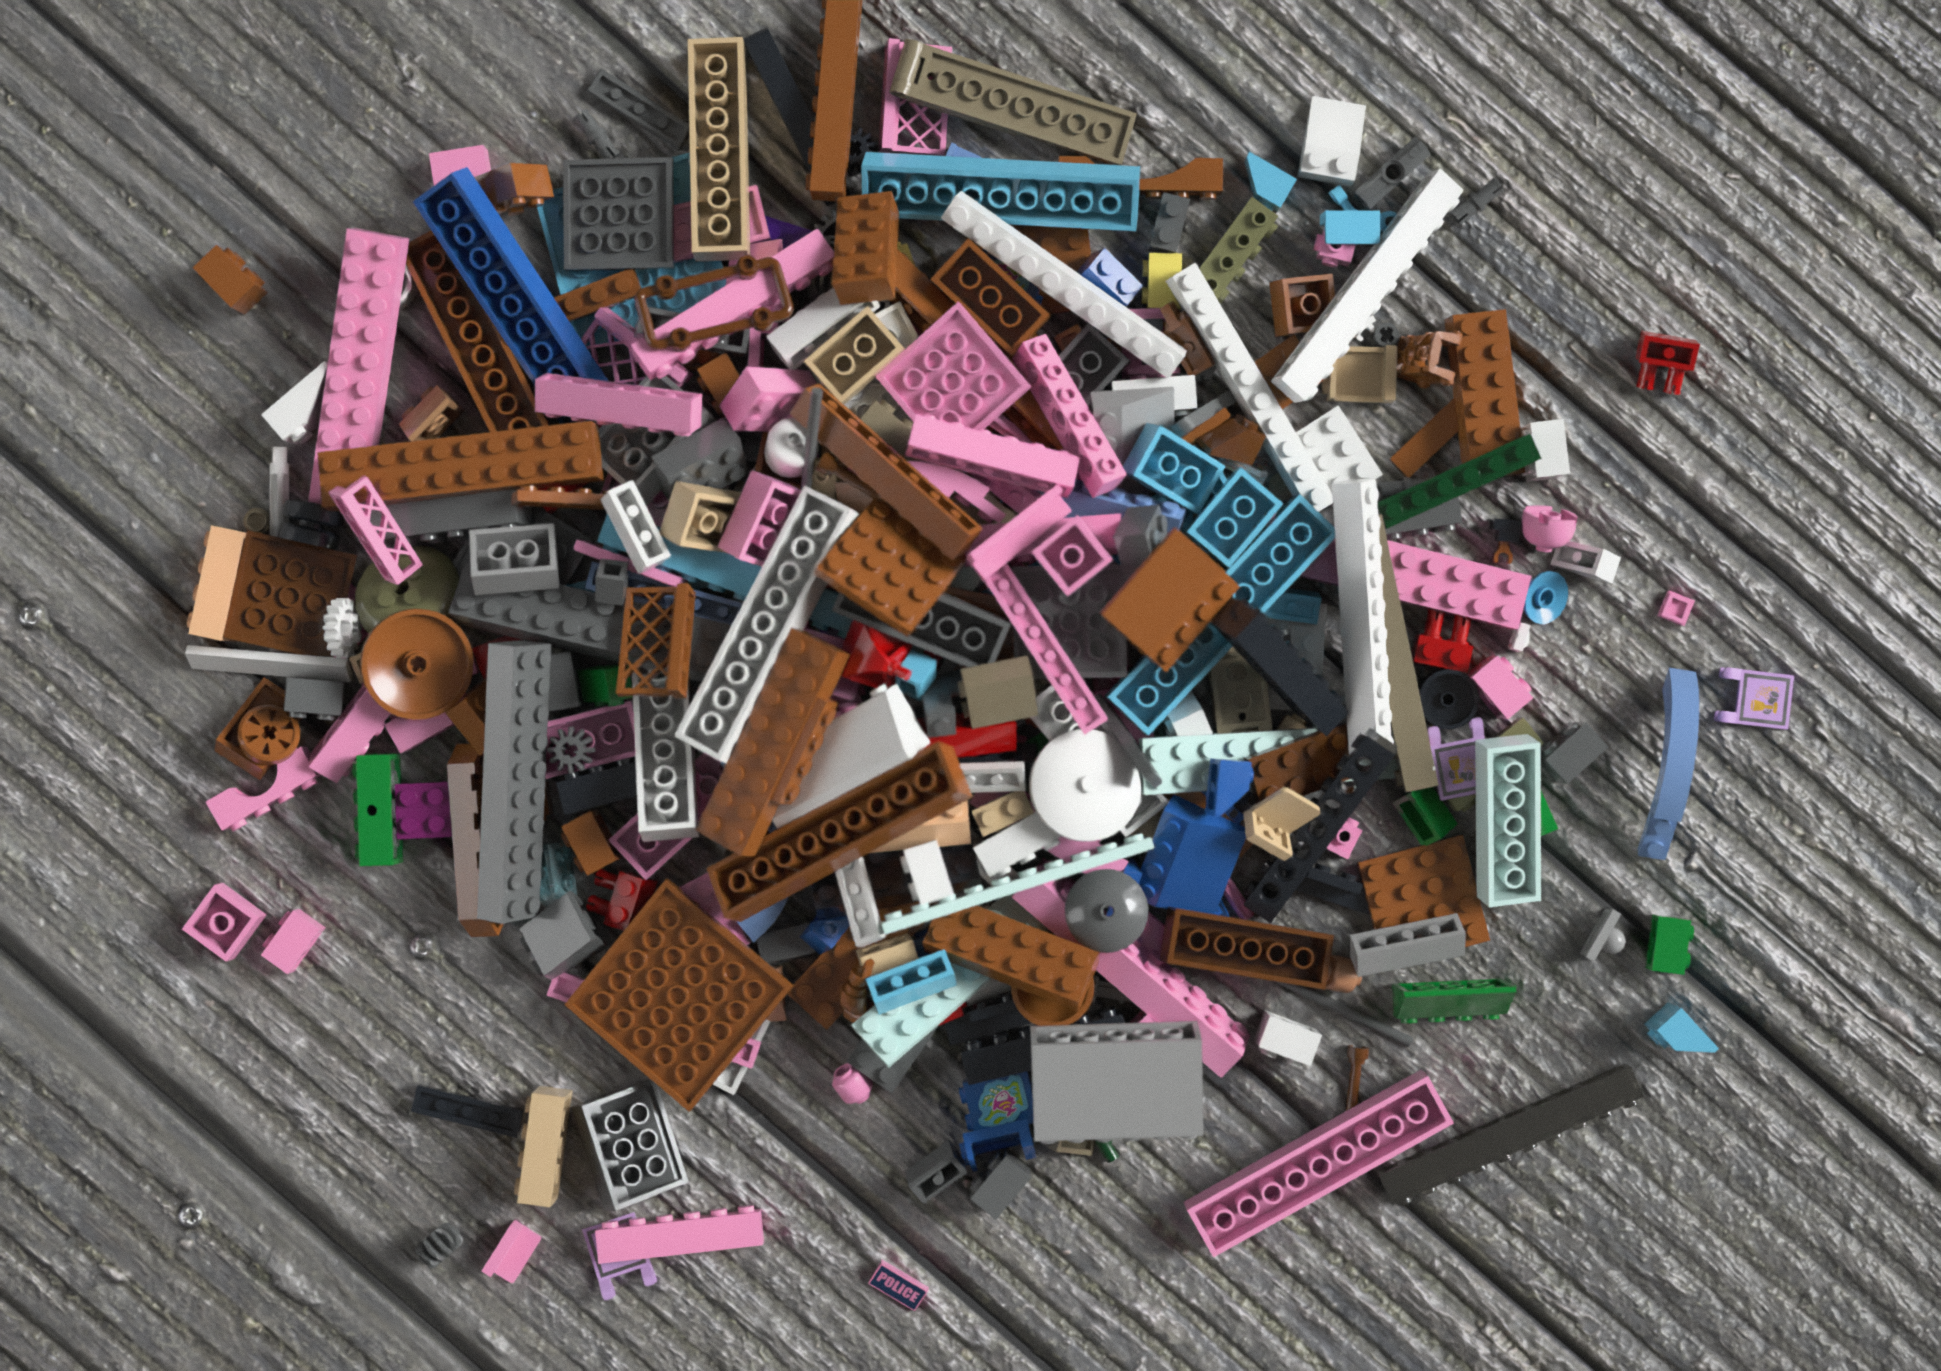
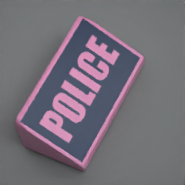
M881 1260L868 1282L869 1285L913 1311L917 1309L929 1290L928 1286L884 1260Z

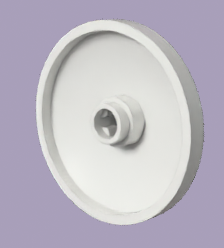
M1078 729L1054 738L1039 752L1031 769L1029 790L1037 815L1050 830L1069 840L1090 842L1115 834L1129 822L1140 800L1141 778L1139 769L1119 740L1097 730H1091L1084 735L1082 730Z

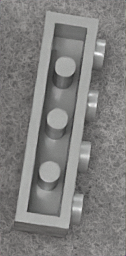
M1456 913L1350 935V957L1358 977L1465 955L1466 933Z

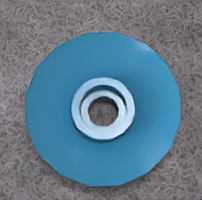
M1545 571L1539 573L1531 580L1524 604V611L1531 621L1538 624H1546L1560 616L1568 599V586L1564 577L1557 572Z

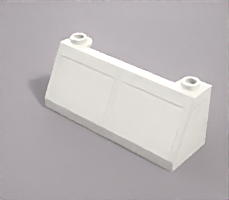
M885 684L870 692L871 699L838 716L827 726L823 734V744L815 752L811 760V770L803 777L798 797L791 804H779L772 819L777 829L910 759L930 743L897 684L888 689Z

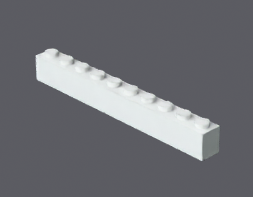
M1437 169L1427 173L1381 234L1380 243L1372 246L1271 380L1294 403L1309 401L1318 390L1316 386L1321 380L1326 379L1332 373L1334 362L1337 358L1339 359L1346 354L1350 348L1349 342L1364 330V322L1367 318L1373 316L1380 309L1381 304L1379 302L1384 296L1390 294L1397 285L1395 281L1400 274L1406 273L1412 266L1413 262L1411 260L1415 254L1420 253L1427 246V238L1430 234L1436 232L1444 223L1442 218L1445 214L1452 211L1458 205V197L1463 192V189L1443 170Z
M960 191L954 197L942 215V220L1169 379L1187 352L1186 349L964 192Z
M1197 264L1190 265L1166 280L1182 310L1186 312L1215 361V366L1247 419L1256 422L1259 425L1258 429L1266 435L1262 445L1292 496L1301 494L1318 512L1332 504V493Z
M1376 479L1343 480L1332 483L1346 709L1349 712L1347 714L1349 755L1354 750L1351 745L1358 734L1361 732L1365 735L1369 728L1394 743L1391 737L1390 724L1392 713L1389 707L1390 684L1387 675L1389 660L1386 655L1385 642L1387 631L1384 626L1385 602L1382 593L1383 573L1381 572L1380 561L1382 548L1379 544L1380 519L1377 512L1378 490L1376 488ZM1359 757V758H1358V759H1367V760H1370V759H1368L1367 757Z

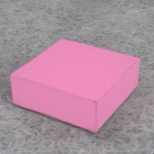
M1669 590L1665 595L1657 616L1680 626H1685L1695 601Z

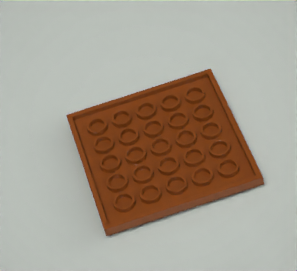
M666 879L565 1003V1006L690 1112L794 985L671 880Z

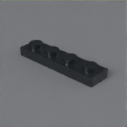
M423 1084L417 1085L411 1112L515 1138L519 1136L525 1112L524 1109Z

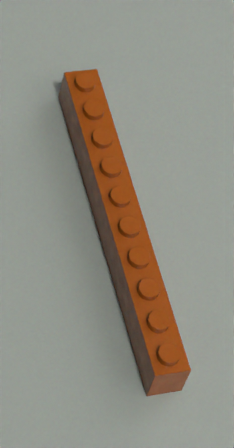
M897 249L895 299H890L889 301L892 304L900 301L911 323L923 334L950 310L954 304L943 291H940L929 280L925 273L921 272L910 262L906 254ZM1000 349L1001 352L1007 357L1006 353L1002 349ZM1007 357V359L1013 364V366H1014V367L1018 370V372L1020 373V371H1019V369L1017 368V366ZM1030 389L1003 412L1033 443L1041 444L1050 450L1065 451Z

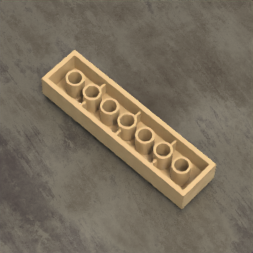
M743 37L688 39L692 254L696 262L738 260L744 255H750L746 48Z

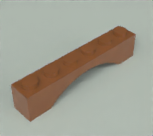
M1059 156L1058 162L1095 164L1086 156ZM1195 158L1186 166L1171 174L1157 178L1140 179L1139 195H1145L1146 199H1161V195L1165 192L1188 199L1190 195L1200 196L1201 200H1215L1216 196H1221L1223 191V158Z

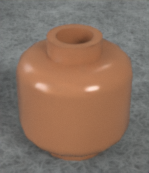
M1338 955L1331 956L1326 989L1341 993L1352 992L1356 986L1360 985L1362 976H1357L1351 958Z

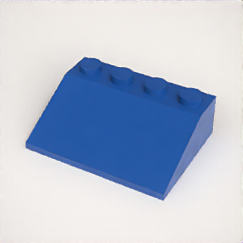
M1173 795L1162 813L1152 839L1154 848L1148 850L1141 867L1142 877L1139 885L1146 896L1147 903L1154 907L1168 909V906L1215 914L1246 840L1245 827L1222 816L1206 814L1204 808Z

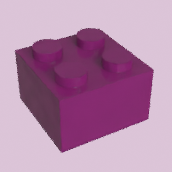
M448 781L395 784L397 839L452 837Z

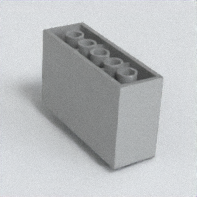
M1197 1021L1030 1026L1035 1141H1040L1043 1144H1052L1060 1140L1081 1143L1084 1140L1096 1139L1099 1142H1109L1113 1139L1121 1138L1127 1141H1137L1141 1138L1151 1137L1155 1140H1166L1169 1137L1194 1139L1197 1136H1203L1202 1038Z

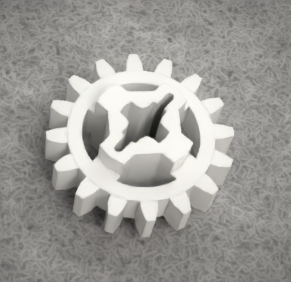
M336 598V600H331V606H327L328 614L324 615V641L328 642L327 650H331L332 656H336V658H349L354 656V650L359 648L357 642L361 641L362 635L360 631L362 626H360L359 616L355 611L354 600Z

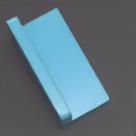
M1324 211L1320 215V226H1325V243L1328 245H1377L1380 243V211Z
M1287 588L1266 610L1265 614L1268 618L1317 625L1322 598L1319 592Z

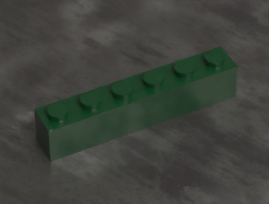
M1531 433L1382 500L1377 503V508L1380 514H1382L1383 521L1388 529L1542 459Z

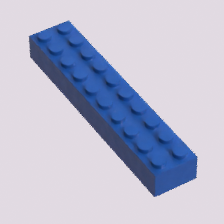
M468 167L450 173L413 201L534 386L535 379L546 373L608 381ZM563 415L556 418L560 424L586 422L573 421L570 416Z

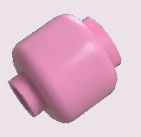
M849 1063L841 1065L834 1072L832 1086L846 1104H861L869 1098L873 1082L865 1074Z

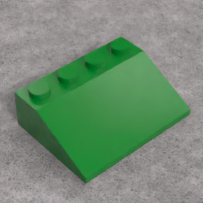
M1501 978L1392 983L1393 1016L1401 1019V1023H1417V1018H1428V1022H1443L1445 1017L1455 1016L1456 1021H1469L1475 1015H1483V1019L1486 1020L1499 1019V1014L1508 1013L1516 994V986Z

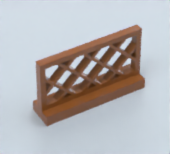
M677 583V587H637L626 589L616 690L618 696H673L675 699H686L696 592L688 583ZM665 595H674L673 604L665 611L657 604ZM634 596H646L650 600L638 612L633 607ZM655 605L662 614L649 625L642 616ZM667 618L671 622V630L661 637L654 629ZM641 619L647 628L634 638L630 633L631 626ZM653 632L659 641L646 651L640 642ZM638 645L645 654L632 665L628 660V653ZM665 645L669 649L668 657L658 664L652 655ZM650 658L657 667L644 678L637 669ZM662 671L666 676L665 688H653L649 682ZM635 672L642 679L634 688H625L626 679Z

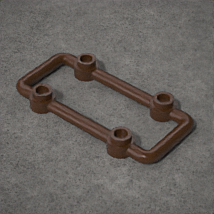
M744 255L738 259L736 265L679 279L662 275L657 278L654 285L639 289L634 297L645 341L651 349L656 351L672 348L676 352H685L691 347L693 342L749 328H754L759 332H766L771 329L774 322L789 318L793 312V304L782 266L773 257L756 260L753 256ZM771 269L782 309L770 311L768 308L759 307L752 312L751 317L690 332L686 328L677 327L671 331L669 337L656 338L646 298L657 296L662 300H670L676 295L678 290L739 276L743 280H751L757 276L758 271Z

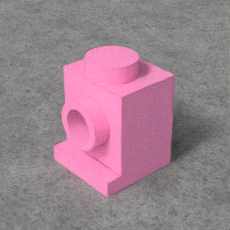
M1349 817L1326 849L1348 860L1363 831L1357 828L1359 822ZM1342 831L1348 832V840H1340L1339 835Z

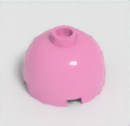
M1527 506L1523 509L1521 530L1526 540L1536 545V550L1552 552V548H1560L1568 544L1572 539L1578 516L1564 509H1561L1560 513L1551 511V506Z

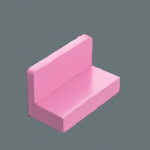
M514 1220L482 1269V1272L490 1277L496 1273L508 1282L514 1283L539 1244L541 1236Z

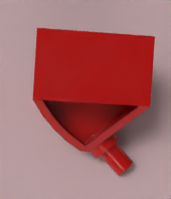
M853 620L841 650L851 654L841 675L874 688L884 684L887 689L896 684V676L907 681L911 677L912 671L901 665L908 656L913 644Z

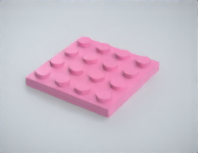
M959 302L875 376L913 422L916 415H931L939 421L947 423L958 422L964 427L974 430L985 429L1031 388L1030 384Z

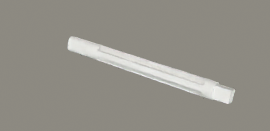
M272 447V463H270V535L277 537L280 524L284 522L289 523V517L283 514L285 500H289L287 447ZM270 648V652H285Z

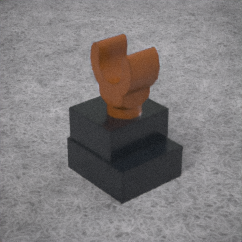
M1490 519L1489 529L1495 530L1494 541H1498L1497 550L1492 555L1494 563L1498 562L1500 553L1506 554L1507 564L1512 563L1513 555L1510 551L1509 542L1519 543L1522 521Z

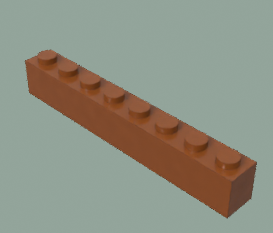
M822 0V9H826L825 18L820 19V35H823V44H818L817 59L821 61L820 70L816 69L815 86H819L818 95L813 96V112L817 113L816 121H811L810 137L814 138V147H809L808 164H812L811 174H806V190H810L812 200L838 202V197H846L863 0Z
M820 383L806 388L790 412V415L807 429L811 389L815 387L821 388L823 392L817 437L818 443L834 453L839 462L853 470L863 483L872 487L883 501L891 504L903 519L911 522L923 537L930 539L939 547L943 555L954 560L966 554L983 528Z

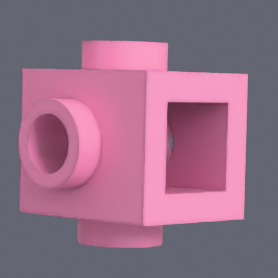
M1325 229L1322 235L1317 234L1313 250L1318 251L1316 259L1322 260L1321 264L1325 266L1338 267L1339 264L1348 267L1352 261L1355 245H1335L1337 249H1334L1331 245L1325 243Z

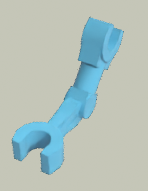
M1340 185L1328 193L1333 201L1340 205L1344 211H1358L1348 201V197ZM1386 211L1380 213V231L1384 232L1387 228L1385 219L1387 217H1395L1396 212Z

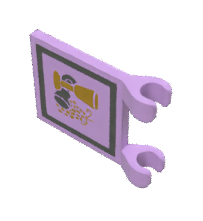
M1729 667L1720 668V678L1738 680L1735 712L1715 711L1714 721L1788 730L1794 675Z
M1475 717L1468 722L1472 738L1441 744L1439 728L1437 726L1427 727L1438 780L1437 788L1440 801L1476 794L1475 740L1485 739L1481 718Z
M633 1212L609 1221L617 1220L618 1225L629 1224V1219L636 1218V1215ZM602 1223L582 1230L604 1300L612 1299L616 1295L610 1278L640 1268L645 1286H650L657 1282L649 1258L598 1264L595 1230L598 1227H602Z

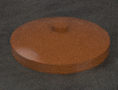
M422 608L401 610L381 620L368 635L360 658L362 680L372 699L391 714L412 720L436 717L456 705L469 687L474 665L472 649L462 629L448 617Z

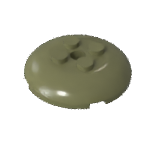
M413 546L412 548L423 566L399 585L385 581L372 561L360 577L355 591V611L365 631L370 634L372 629L387 616L412 608L432 610L452 619L449 610L460 579L459 573L452 561L444 553L430 546ZM400 553L398 566L402 571L412 561L407 554Z

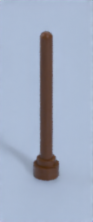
M828 451L825 452L815 469L824 476L826 474L830 476L834 474L879 503H885L891 510L898 513L891 504L883 501L872 487L863 483L857 475L840 466V462L836 460L837 456Z
M1347 1045L1346 1057H1349L1348 1062L1351 1063L1345 1112L1357 1105L1361 1068L1365 1064V1060L1368 1059L1369 1047L1355 1048L1353 1045Z

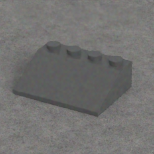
M651 1079L571 1106L604 1211L620 1210L689 1182L658 1085Z

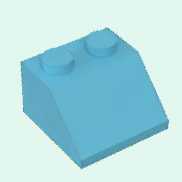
M1669 1002L1644 1024L1650 1030L1647 1032L1650 1039L1655 1044H1660L1664 1049L1669 1047L1675 1051L1713 1053L1719 1049L1681 1007Z

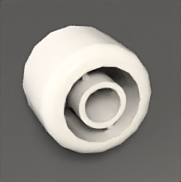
M793 417L783 419L774 424L768 433L764 450L766 463L771 470L787 478L802 476L805 464L804 451L807 429ZM817 441V445H816L815 458H816L817 455H818V450H819V445H820V444L818 443V441Z

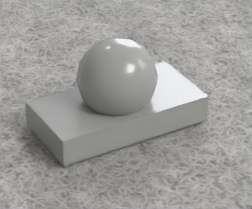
M1608 907L1604 909L1583 946L1580 955L1595 961L1601 949L1605 953L1616 954L1624 948L1625 936L1622 931L1614 928L1621 913Z

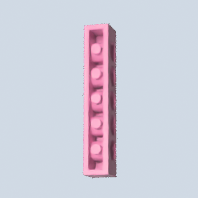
M1044 334L1023 342L1012 359L1021 375L1030 384L1033 396L1065 451L1072 453L1073 456L1080 457L1077 472L1091 497L1094 498L1116 489L1127 474L1048 337Z

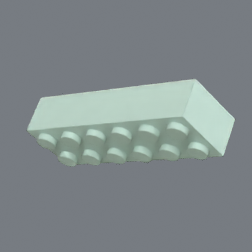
M1528 734L1475 740L1477 898L1488 907L1541 901L1540 742Z

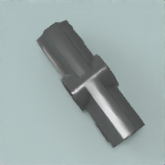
M1414 137L1353 193L1357 201L1367 210H1371L1429 157L1430 152L1421 140ZM1387 168H1394L1398 172V179H1389L1386 176L1385 170Z

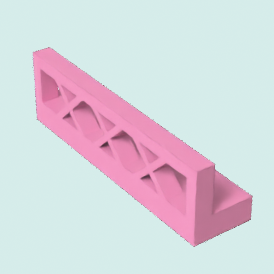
M366 476L360 477L346 489L336 486L329 492L385 581L399 585L423 566ZM364 486L368 492L366 504H359L352 494ZM371 509L379 510L382 514L380 527L372 526L370 523ZM386 531L393 532L396 536L394 549L386 548L384 545ZM400 553L407 554L412 561L402 571L398 566Z
M1058 484L968 555L966 560L983 581L1072 511L1061 498L1060 494L1063 490Z

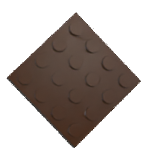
M247 530L223 638L299 655L334 657L331 655V650H327L328 642L324 641V615L328 614L327 606H331V600L348 598L357 555Z

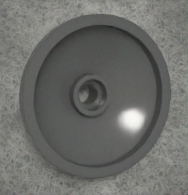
M1100 869L1089 872L1076 881L1066 898L1065 919L1071 934L1080 944L1097 952L1110 953L1129 947L1139 938L1147 923L1148 903L1140 885L1132 877L1121 871ZM1106 906L1113 908V914L1109 917L1103 913V909Z

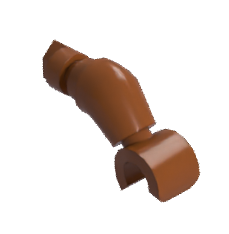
M872 958L866 960L863 967H852L849 980L842 986L840 1003L844 1008V1017L851 1023L857 1021L875 1005L874 1001L867 997L866 979L871 976L875 963Z

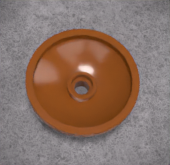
M1092 978L1079 1012L1011 986V992L1019 1012L1037 1026L1070 1025L1079 1020L1088 1010L1094 995V979Z

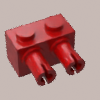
M1641 330L1635 357L1642 364L1636 387L1641 389L1645 387L1647 390H1653L1657 368L1665 366L1669 369L1663 392L1669 394L1673 392L1675 395H1680L1685 371H1694L1700 344L1694 339Z
M1428 609L1424 633L1414 636L1411 650L1413 663L1468 673L1473 646L1469 645L1467 637L1472 618L1455 615L1451 638L1443 640L1440 637L1445 612L1439 611L1436 613V610Z
M600 869L597 871L596 876L603 879L595 878L594 883L597 886L613 890L611 900L608 901L596 895H591L588 902L595 905L587 904L586 910L604 916L603 924L624 931L653 896L658 881L650 878L645 880L636 873L619 871L617 875Z

